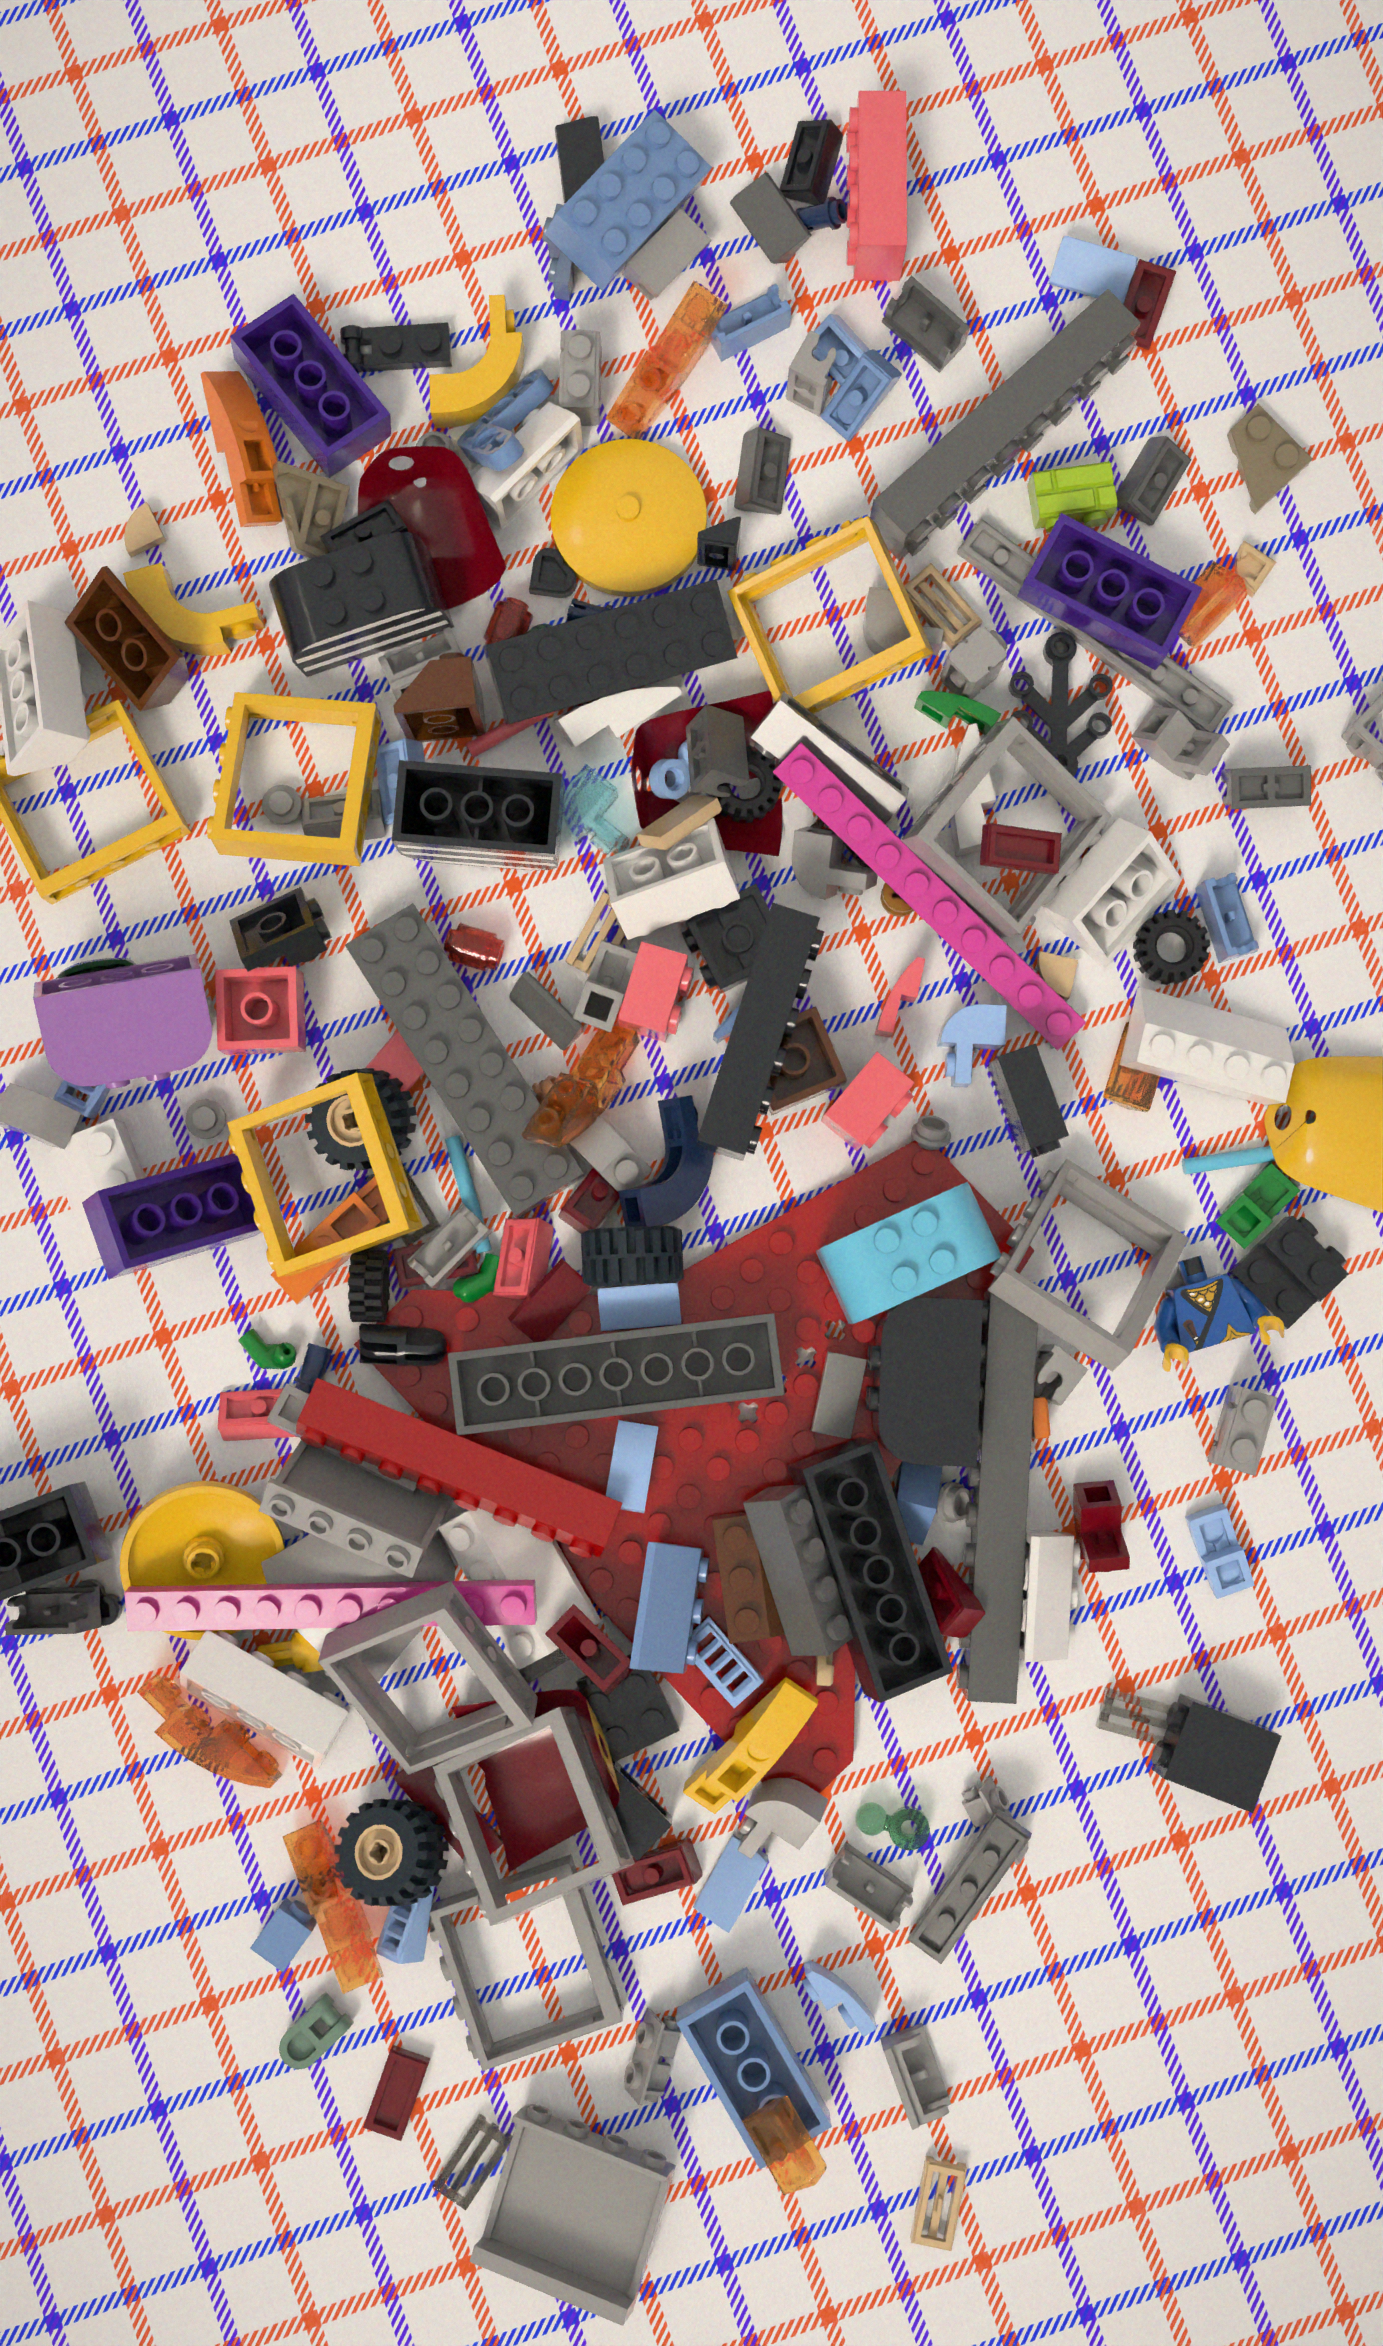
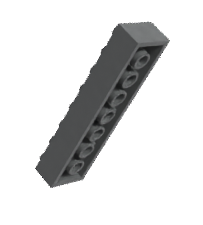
M1109 289L1102 293L873 500L870 518L877 524L888 550L899 561L908 553L914 556L921 551L929 541L927 536L935 528L945 529L958 515L956 509L965 501L969 504L975 502L986 490L985 483L994 475L997 478L1005 475L1014 465L1015 460L1013 458L1023 449L1027 453L1031 451L1044 437L1042 432L1050 424H1053L1055 427L1060 425L1072 412L1071 405L1079 398L1083 401L1090 398L1100 387L1101 382L1099 380L1108 372L1115 375L1128 362L1130 357L1127 354L1137 343L1134 337L1141 322Z
M413 903L345 944L516 1218L522 1217L584 1178L581 1168Z
M774 1313L448 1353L457 1435L784 1395Z

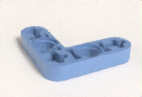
M537 369L526 375L496 405L483 414L460 436L457 444L470 461L495 471H502L521 457L524 448L511 430L553 391L554 386L541 369Z

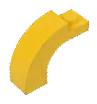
M489 295L490 343L487 352L480 362L460 373L429 375L430 412L435 428L458 427L476 422L518 383L523 369L525 348L522 332H516L514 309L507 310L505 295Z
M162 563L123 573L128 591L172 643L182 651L203 656L230 654L232 652L228 638L246 639L254 636L256 630L265 628L262 614L254 601L212 613H198L181 606L177 601L170 574Z

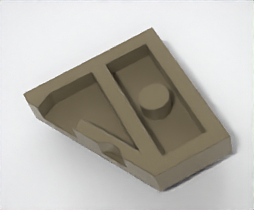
M1259 403L1232 427L1227 434L1232 453L1238 459V472L1241 481L1246 483L1251 498L1249 506L1254 514L1258 513L1305 469L1313 459Z
M277 461L273 466V473L292 552L311 559L327 554L328 551L320 536L342 524L350 486Z

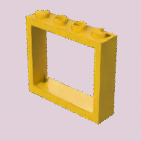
M869 516L860 517L852 522L849 520L845 521L840 526V531L829 537L821 535L811 539L805 544V550L793 556L792 554H785L776 558L770 563L771 568L758 575L754 572L743 576L744 580L738 582L737 586L727 591L774 701L785 691L806 709L815 714L934 653L880 530ZM869 541L911 637L793 697L753 606V602Z
M235 692L232 707H227L225 714V726L228 730L227 742H222L219 750V762L222 766L221 778L216 779L213 786V799L216 803L214 816H209L207 822V837L211 839L219 855L361 866L382 724L376 703ZM250 718L356 726L340 838L232 829Z
M119 699L103 707L98 704L91 710V714L85 716L86 725L90 728L88 743L122 727L167 815L52 875L46 869L4 787L29 773L17 776L8 775L5 755H0V819L40 897L51 905L192 833L130 712Z
M354 1073L227 1122L230 1131L228 1137L229 1144L234 1154L239 1158L243 1170L241 1181L245 1190L251 1195L255 1207L254 1221L258 1229L264 1234L268 1246L266 1251L267 1260L271 1268L276 1271L277 1277L302 1273L423 1228L372 1074ZM347 1093L390 1223L296 1257L254 1129Z

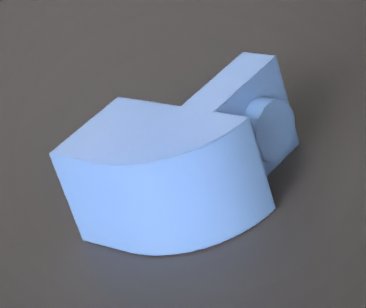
M976 1004L967 1006L956 1012L944 1025L938 1037L937 1047L952 1048V1053H946L945 1077H951V1087L967 1088L971 1084L973 1049L1000 1050L1005 1046L1007 1005Z

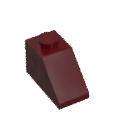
M575 1604L545 1633L607 1696L634 1670L629 1668L630 1659Z

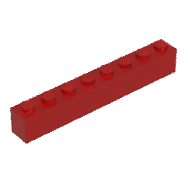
M319 1378L316 1379L297 1420L296 1434L301 1435V1440L310 1446L322 1449L326 1445L340 1451L339 1455L349 1462L362 1464L365 1461L378 1467L379 1473L391 1479L400 1480L402 1476L416 1482V1487L425 1493L439 1495V1492L455 1498L454 1502L464 1509L477 1511L480 1508L492 1513V1518L503 1525L514 1527L516 1524L531 1529L530 1533L540 1540L553 1542L555 1539L570 1545L569 1550L582 1557L601 1556L622 1506V1502Z

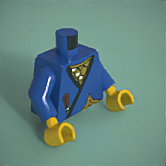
M1201 1255L1178 1262L1184 1285L1166 1290V1297L1160 1302L1154 1323V1330L1160 1349L1164 1353L1162 1368L1167 1372H1170L1171 1359L1179 1360L1182 1363L1183 1370H1185L1190 1352L1256 1333L1255 1327L1259 1328L1260 1340L1264 1345L1271 1344L1270 1336L1267 1333L1268 1330L1278 1331L1282 1338L1285 1335L1283 1321L1276 1316H1271L1260 1299L1238 1279L1230 1278L1227 1274H1219L1207 1278Z

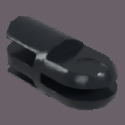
M361 1323L359 1326L360 1363L432 1366L443 1361L447 1355L445 1335L435 1329Z

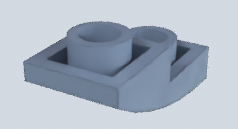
M556 204L553 218L555 214L563 207L562 204ZM547 217L543 230V241L548 243L549 258L552 259L548 281L553 282L555 298L570 302L574 281V263L545 235L553 218Z

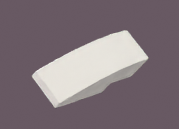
M648 687L626 690L579 705L554 719V722L571 747H577L604 727L612 738H618L683 693L679 687Z
M977 723L969 725L965 732L956 758L953 775L981 742ZM989 772L950 819L951 835L956 857L981 851L982 827L986 824L983 810L992 808L996 801Z

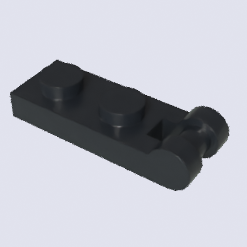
M448 322L367 328L348 325L340 329L341 343L345 345V353L343 355L357 373L452 367ZM372 345V354H362L360 346Z

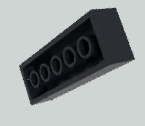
M717 579L483 646L506 724H512L738 658Z
M772 903L697 1138V1147L740 1161H744L746 1152L754 1155L762 1131V1127L756 1126L755 1123L758 1114L767 1115L775 1088L767 1085L771 1075L779 1077L787 1049L780 1047L783 1036L791 1039L800 1009L793 1008L792 1006L795 998L803 1000L812 970L806 969L805 965L807 959L815 962L825 932L817 929L820 917Z
M859 1437L787 1465L793 1484H805L853 1638L847 1642L863 1693L882 1703L952 1673L953 1669L877 1441Z

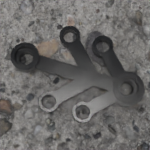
M1058 632L1048 638L1043 648L1044 659L1052 666L1051 705L1033 687V678L1027 672L1020 671L1015 673L1008 685L1011 695L1021 698L1051 729L1050 743L1032 727L1033 719L1027 711L1018 710L1011 717L1023 718L1027 723L1026 729L1054 758H1062L1066 764L1065 769L1074 777L1078 769L1077 757L1096 739H1102L1109 733L1112 721L1105 713L1093 714L1086 724V730L1068 745L1067 729L1096 701L1107 698L1113 684L1107 675L1096 674L1089 681L1087 689L1068 706V664L1075 656L1077 646L1072 636L1064 632ZM1056 642H1064L1068 647V651L1059 653L1056 651L1054 644ZM1017 679L1026 681L1028 689L1024 691L1016 689L1014 681ZM1097 681L1104 683L1106 692H1096L1093 688V683ZM1095 720L1102 721L1106 727L1105 731L1098 732L1094 730L1092 722Z

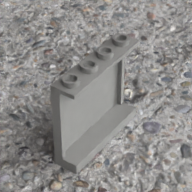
M301 1440L277 1478L269 1479L259 1512L413 1578L455 1498L439 1492V1495H431L418 1488L412 1494L323 1449L310 1446Z
M536 2104L525 2105L513 2115L512 2122L516 2123L483 2236L474 2245L470 2262L623 2326L634 2310L676 2165L667 2162L666 2157L657 2151L646 2149L642 2152L629 2147L628 2142L619 2136L612 2134L602 2136L589 2131L590 2127L579 2120L568 2119L564 2121L551 2116V2110L544 2106Z

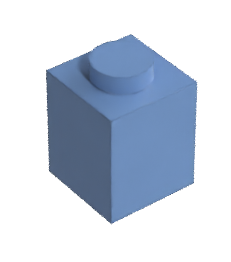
M285 1898L250 1949L281 1972H284L315 1928L318 1920L312 1917L314 1913L307 1905L298 1900L291 1902Z

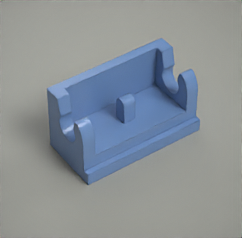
M777 284L768 287L766 294L717 319L714 315L705 319L703 329L721 362L790 327L791 307L787 300L781 302Z
M1235 872L1218 880H1215V878L1204 880L1195 888L1218 963L1255 953L1259 949L1258 942L1254 940L1236 884L1238 880Z

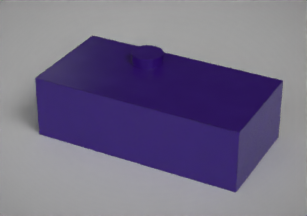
M294 293L230 336L234 360L328 478H331L391 436V417L388 410Z
M1061 513L1017 597L1156 670L1166 658L1202 587Z
M230 1154L98 1190L83 1201L82 1205L108 1279L131 1274L260 1234L261 1231L254 1221L255 1207L251 1195L245 1190L241 1181L243 1170L238 1156Z

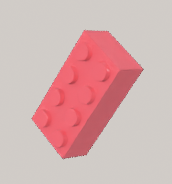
M859 91L857 107L849 108V127H847L846 153H849V165H847L846 190H849L846 227L849 228V241H847L846 264L847 266H854V281H900L907 247L906 91Z

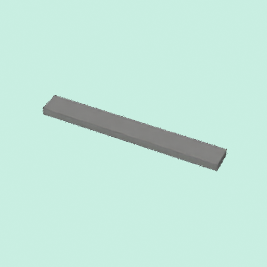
M983 519L978 522L958 548L957 554L1060 631L1072 636L1075 642L1160 705L1179 709L1196 730L1213 732L1233 706L1232 703L1168 656L1154 670L1017 597L1036 558Z

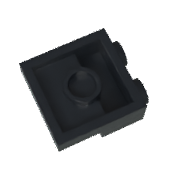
M757 884L740 891V899L730 902L725 907L705 911L685 921L688 930L681 932L691 954L699 951L705 963L699 970L708 988L711 989L716 986L720 994L748 981L770 912Z
M301 887L229 920L240 960L247 972L257 967L268 966L282 955H285L291 967L301 962H309L320 953L328 950L325 941L332 938L316 898L313 897L308 900Z
M1294 1216L1284 1217L1228 1271L1260 1299L1271 1316H1276L1283 1321L1284 1329H1289L1313 1304L1321 1302L1349 1275L1342 1267L1347 1263L1346 1259L1330 1245L1325 1249L1314 1238L1318 1234L1317 1229L1302 1216L1298 1220Z
M634 1669L609 1696L587 1676L576 1681L578 1687L573 1690L580 1692L591 1706L607 1741L613 1763L680 1731V1727L653 1671Z

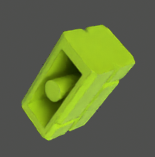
M1111 462L1032 472L1028 481V494L1034 528H1046V532L1051 533L1061 513L1078 522H1084V525L1087 527H1097L1107 523L1108 518H1112L1117 509V496L1115 485L1113 484L1114 478Z

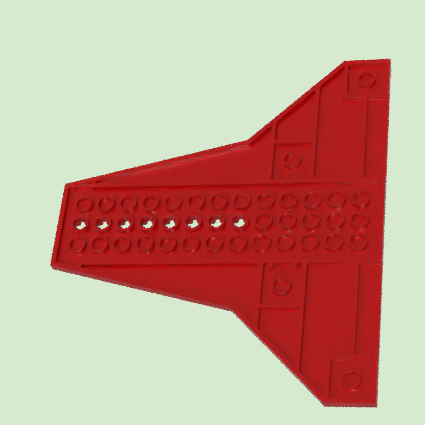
M914 1140L683 1270L684 1279L678 1282L681 1324L774 1313L781 1371L787 1378L784 1384L787 1391L784 1395L458 1435L606 1496L618 1420L658 1426L645 1512L639 1513L620 1509L606 1547L600 1557L592 1555L591 1558L579 1556L569 1550L570 1545L556 1540L585 1593L632 1644L648 1542H663L704 1549L703 1557L710 1558L707 1582H700L697 1598L704 1599L701 1622L710 1616L728 1636L712 1516L745 1512L743 1502L767 1487L794 1485L787 1465L859 1437L877 1441L889 1480H891L902 1460L889 1453L879 1443L873 1429L872 1412L865 1408L866 1386H873L874 1370L867 1369V1361L851 1438L848 1439L811 1431L827 1351L867 1360L868 1345H875L877 1325L883 1314L887 1311L885 1310L855 1324H848L816 1250L968 1182L1000 1252L1008 1254L1012 1247L1006 1244L1014 1228L938 1149H924ZM1031 1246L1028 1247L1016 1269V1272L1019 1274L1035 1251ZM996 1260L914 1298L984 1300L985 1291H988L995 1278V1275L990 1270ZM411 1290L387 1313L385 1323L377 1322L376 1324L438 1330L445 1335L447 1355L443 1361L432 1366L372 1365L426 1423L457 1435L448 1353L534 1343L508 1319L523 1300L497 1297L493 1295V1292H489L474 1303H465L461 1298H457L453 1291ZM586 1294L545 1341L657 1327L601 1331L598 1295ZM829 1319L834 1323L839 1320L844 1322L845 1326L842 1328V1332L845 1336L841 1340L836 1337L828 1340L824 1334L828 1331L825 1323ZM358 1340L354 1346L360 1351ZM802 1347L805 1350L811 1347L814 1348L816 1353L813 1359L816 1363L813 1367L810 1368L806 1364L801 1368L797 1366L795 1362L799 1358L796 1353L798 1348ZM744 1402L746 1405H750L754 1402L759 1408L755 1411L758 1419L752 1423L747 1419L742 1423L738 1420L737 1417L741 1413L738 1408L740 1403ZM694 1623V1625H693V1630H694L699 1624ZM712 1632L698 1643L697 1651L699 1653L716 1638ZM785 1634L768 1639L734 1643L764 1676L763 1683L735 1708L722 1696L696 1664L688 1665L687 1671L683 1674L659 1671L725 1743L734 1736L736 1724L785 1677L818 1699L817 1707L795 1739L769 1771L760 1779L762 1783L773 1778H789L800 1781L820 1793L853 1762L855 1666L847 1643L833 1652L832 1666H834V1674L831 1686L816 1685L814 1679L816 1656H792ZM721 1645L706 1659L709 1665L726 1651L724 1646ZM732 1658L717 1674L722 1678L737 1664L736 1660ZM743 1671L728 1686L734 1690L748 1677V1674Z

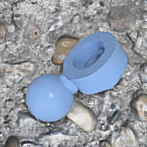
M687 740L678 749V759H661L651 768L649 774L650 787L659 798L678 799L689 788L690 775ZM665 774L667 775V782H666V784H665Z

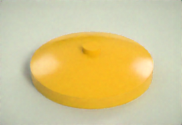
M639 439L608 441L581 454L561 476L551 504L550 516L553 538L566 566L570 567L574 571L575 576L588 586L615 596L634 597L648 595L676 582L696 560L698 532L706 529L707 525L704 493L691 468L669 449L659 444Z
M195 1481L174 1486L149 1500L129 1524L120 1555V1575L124 1591L131 1586L267 1584L261 1563L285 1549L282 1531L275 1518L259 1512L261 1501L239 1487L216 1481ZM206 1630L163 1632L179 1638L200 1640ZM209 1630L214 1634L218 1632V1630ZM221 1630V1631H224V1632L228 1633L229 1635H232V1634L237 1633V1632H239V1631H241V1630Z

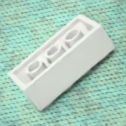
M29 600L25 602L0 636V717L7 774L12 776L68 764L81 749L87 746L90 739V728L86 725L84 710L86 698L82 694L80 681L81 664L78 662L76 651L77 637L64 623L70 613Z
M1139 987L1137 988L1119 1065L1259 1104L1271 1105L1286 1103L1294 1069V1059L1287 1028Z
M480 1508L477 1511L466 1510L441 1525L439 1530L468 1581L535 1580L536 1624L494 1625L519 1670L558 1649L545 1633L573 1604L595 1625L601 1622L599 1615L555 1539L553 1542H546L534 1537L530 1533L531 1529L516 1524L514 1527L503 1525L492 1518V1513Z
M206 1630L180 1671V1689L319 1769L347 1719L349 1711L343 1708L345 1703L331 1693L323 1692L321 1696L307 1688L310 1683L292 1671L285 1675L273 1668L274 1662L266 1655L258 1651H253L252 1654H249L238 1648V1640L228 1633L218 1630L214 1634Z

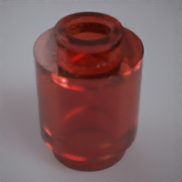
M507 597L506 601H497L483 636L486 640L485 645L527 634L533 619V615L527 611L529 606L523 601L512 597Z
M459 923L456 930L449 929L444 943V951L449 952V961L484 972L487 969L495 971L498 969L505 947V940L498 939L496 933Z

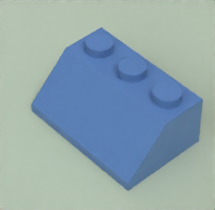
M648 1542L629 1668L683 1674L687 1671L688 1665H695L698 1641L691 1640L694 1623L701 1624L704 1608V1599L697 1598L700 1582H707L710 1558L703 1557V1548L663 1542Z

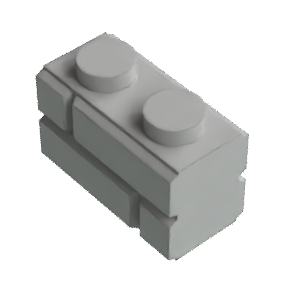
M588 330L561 331L559 407L575 413L580 418L581 426L600 425L602 360L600 332Z
M978 627L966 638L965 643L961 642L948 654L940 675L941 682L952 694L973 699L980 693L981 688L985 689L997 678L1007 657L1006 642L996 631L991 630L989 632L986 627Z
M1229 1385L1213 1439L1216 1444L1211 1446L1207 1462L1255 1476L1278 1398L1241 1386Z

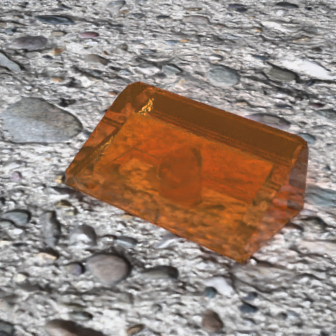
M1215 561L1193 582L1202 587V590L1178 633V636L1194 649L1247 596L1243 577Z
M1126 1022L1103 1098L1125 1109L1148 1112L1151 1108L1160 1076L1120 1065L1130 1023Z
M787 2095L775 2099L742 2120L783 2195L817 2184L826 2171V2163Z

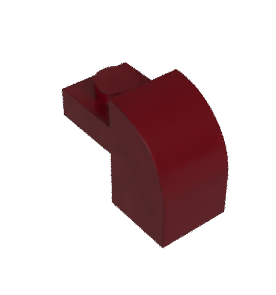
M1114 1480L1073 1484L1076 1540L1080 1545V1559H1085L1088 1572H1111L1130 1569V1555L1121 1531L1122 1504Z

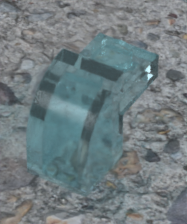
M587 764L576 775L565 791L563 816L567 830L578 845L590 834L592 837L589 841L605 855H608L611 851L614 854L621 853L629 847L628 837L603 818V815L618 798L617 788Z

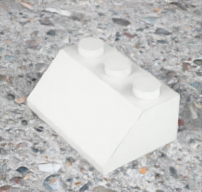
M550 402L541 410L538 408L532 410L524 419L523 427L515 434V437L524 448L521 457L502 471H495L478 464L469 473L485 514L501 530L584 449L581 422L575 413Z
M1118 817L1102 835L1100 840L1082 858L1079 867L1060 883L1057 895L1042 907L1060 931L1096 962L1106 968L1177 887L1182 878L1151 831Z
M714 818L701 825L667 850L647 848L639 845L603 859L610 903L627 940L649 935L659 928L676 922L687 921L697 914L714 908L725 907L730 902L740 899L736 879Z
M114 1118L75 1133L70 1137L65 1150L54 1147L49 1151L91 1262L101 1259L82 1202L98 1190L146 1178L125 1122Z
M1026 1530L1019 1657L1024 1662L1068 1659V1648L1073 1649L1075 1646V1625L1069 1623L1070 1608H1076L1078 1600L1077 1584L1072 1583V1569L1079 1566L1080 1545L1079 1543H1074V1536L1068 1532Z

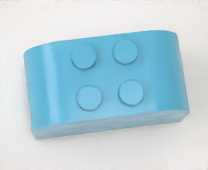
M968 1182L816 1250L848 1324H855L1001 1257V1252Z

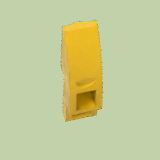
M785 1677L736 1724L734 1736L685 1781L683 1793L714 1814L731 1799L738 1803L769 1771L795 1739L817 1707L818 1699Z

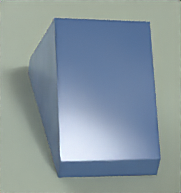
M902 1461L894 1495L910 1542L923 1545L937 1510L942 1467L936 1465H917Z

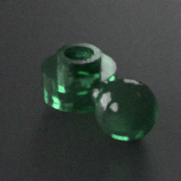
M868 1802L860 1806L855 1815L856 1825L862 1833L875 1836L882 1831H887L893 1843L904 1850H916L922 1847L929 1837V1821L926 1815L916 1807H902L896 1810L893 1815H888L881 1805ZM906 1820H912L916 1823L917 1829L914 1833L907 1834L901 1828L902 1823Z

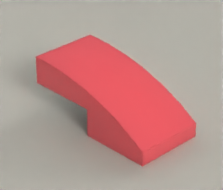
M917 957L898 979L884 1004L875 1035L890 1038L894 1032L900 1000L914 1003L916 1000L925 958Z

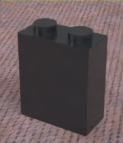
M1036 1043L995 1058L987 1067L1019 1155L1030 1151L1032 1158L1061 1148L1059 1140L1069 1136Z
M1180 1693L1178 1701L1174 1702L1168 1710L1166 1718L1168 1727L1163 1740H1159L1154 1747L1152 1770L1166 1780L1253 1813L1282 1736L1266 1726Z

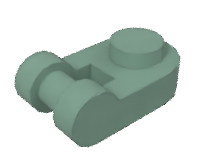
M327 1992L321 1995L287 2029L280 2041V2057L290 2068L299 2070L311 2066L354 2023L346 2013L341 2015L332 2005L334 2000ZM320 2017L330 2027L323 2035L312 2025Z

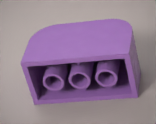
M196 954L34 983L33 1000L47 1060L58 1076L74 1085L98 1086L105 1084L106 1088L114 1089L130 1084V1079L146 1077L148 1081L166 1079L171 1076L172 1071L182 1070L195 1064L202 1058L210 1045L212 1026Z

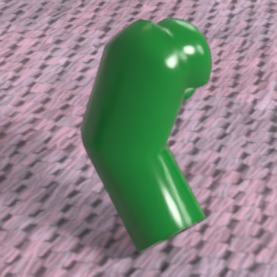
M486 1253L480 1273L466 1279H457L453 1285V1294L457 1298H461L465 1303H474L489 1292H494L500 1257Z
M254 1328L238 1340L254 1362L262 1369L284 1370L295 1363L297 1353L292 1344L288 1342L266 1344Z

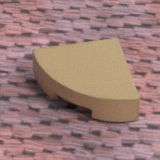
M147 502L133 512L126 524L124 541L126 550L131 558L166 541Z
M1243 541L1237 551L1234 569L1239 585L1252 598L1276 564V561L1246 541Z
M1039 951L1037 955V969L1041 978L1063 999L1068 1000L1078 960Z
M833 1653L829 1656H816L814 1678L816 1685L831 1686L833 1684Z

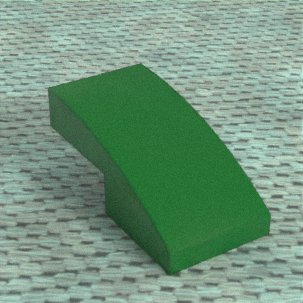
M921 691L914 706L916 710L946 729L956 716L968 725L977 723L978 731L984 735L990 731L1001 716V713L978 701L939 691Z
M1269 1162L1225 1208L1215 1222L1245 1249L1273 1222L1272 1219L1301 1190L1275 1165Z

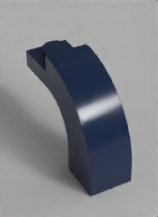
M692 1095L658 1101L665 1139L664 1161L658 1174L648 1183L618 1191L625 1227L662 1226L671 1223L686 1214L704 1192L711 1174L714 1152L697 1147L699 1135L697 1125L698 1112L694 1106Z

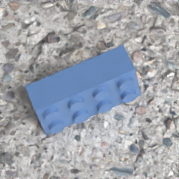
M654 109L555 214L545 235L603 291L626 267L627 262L695 193L712 167Z
M747 1967L677 2008L676 2023L760 2170L832 2127L829 2109Z

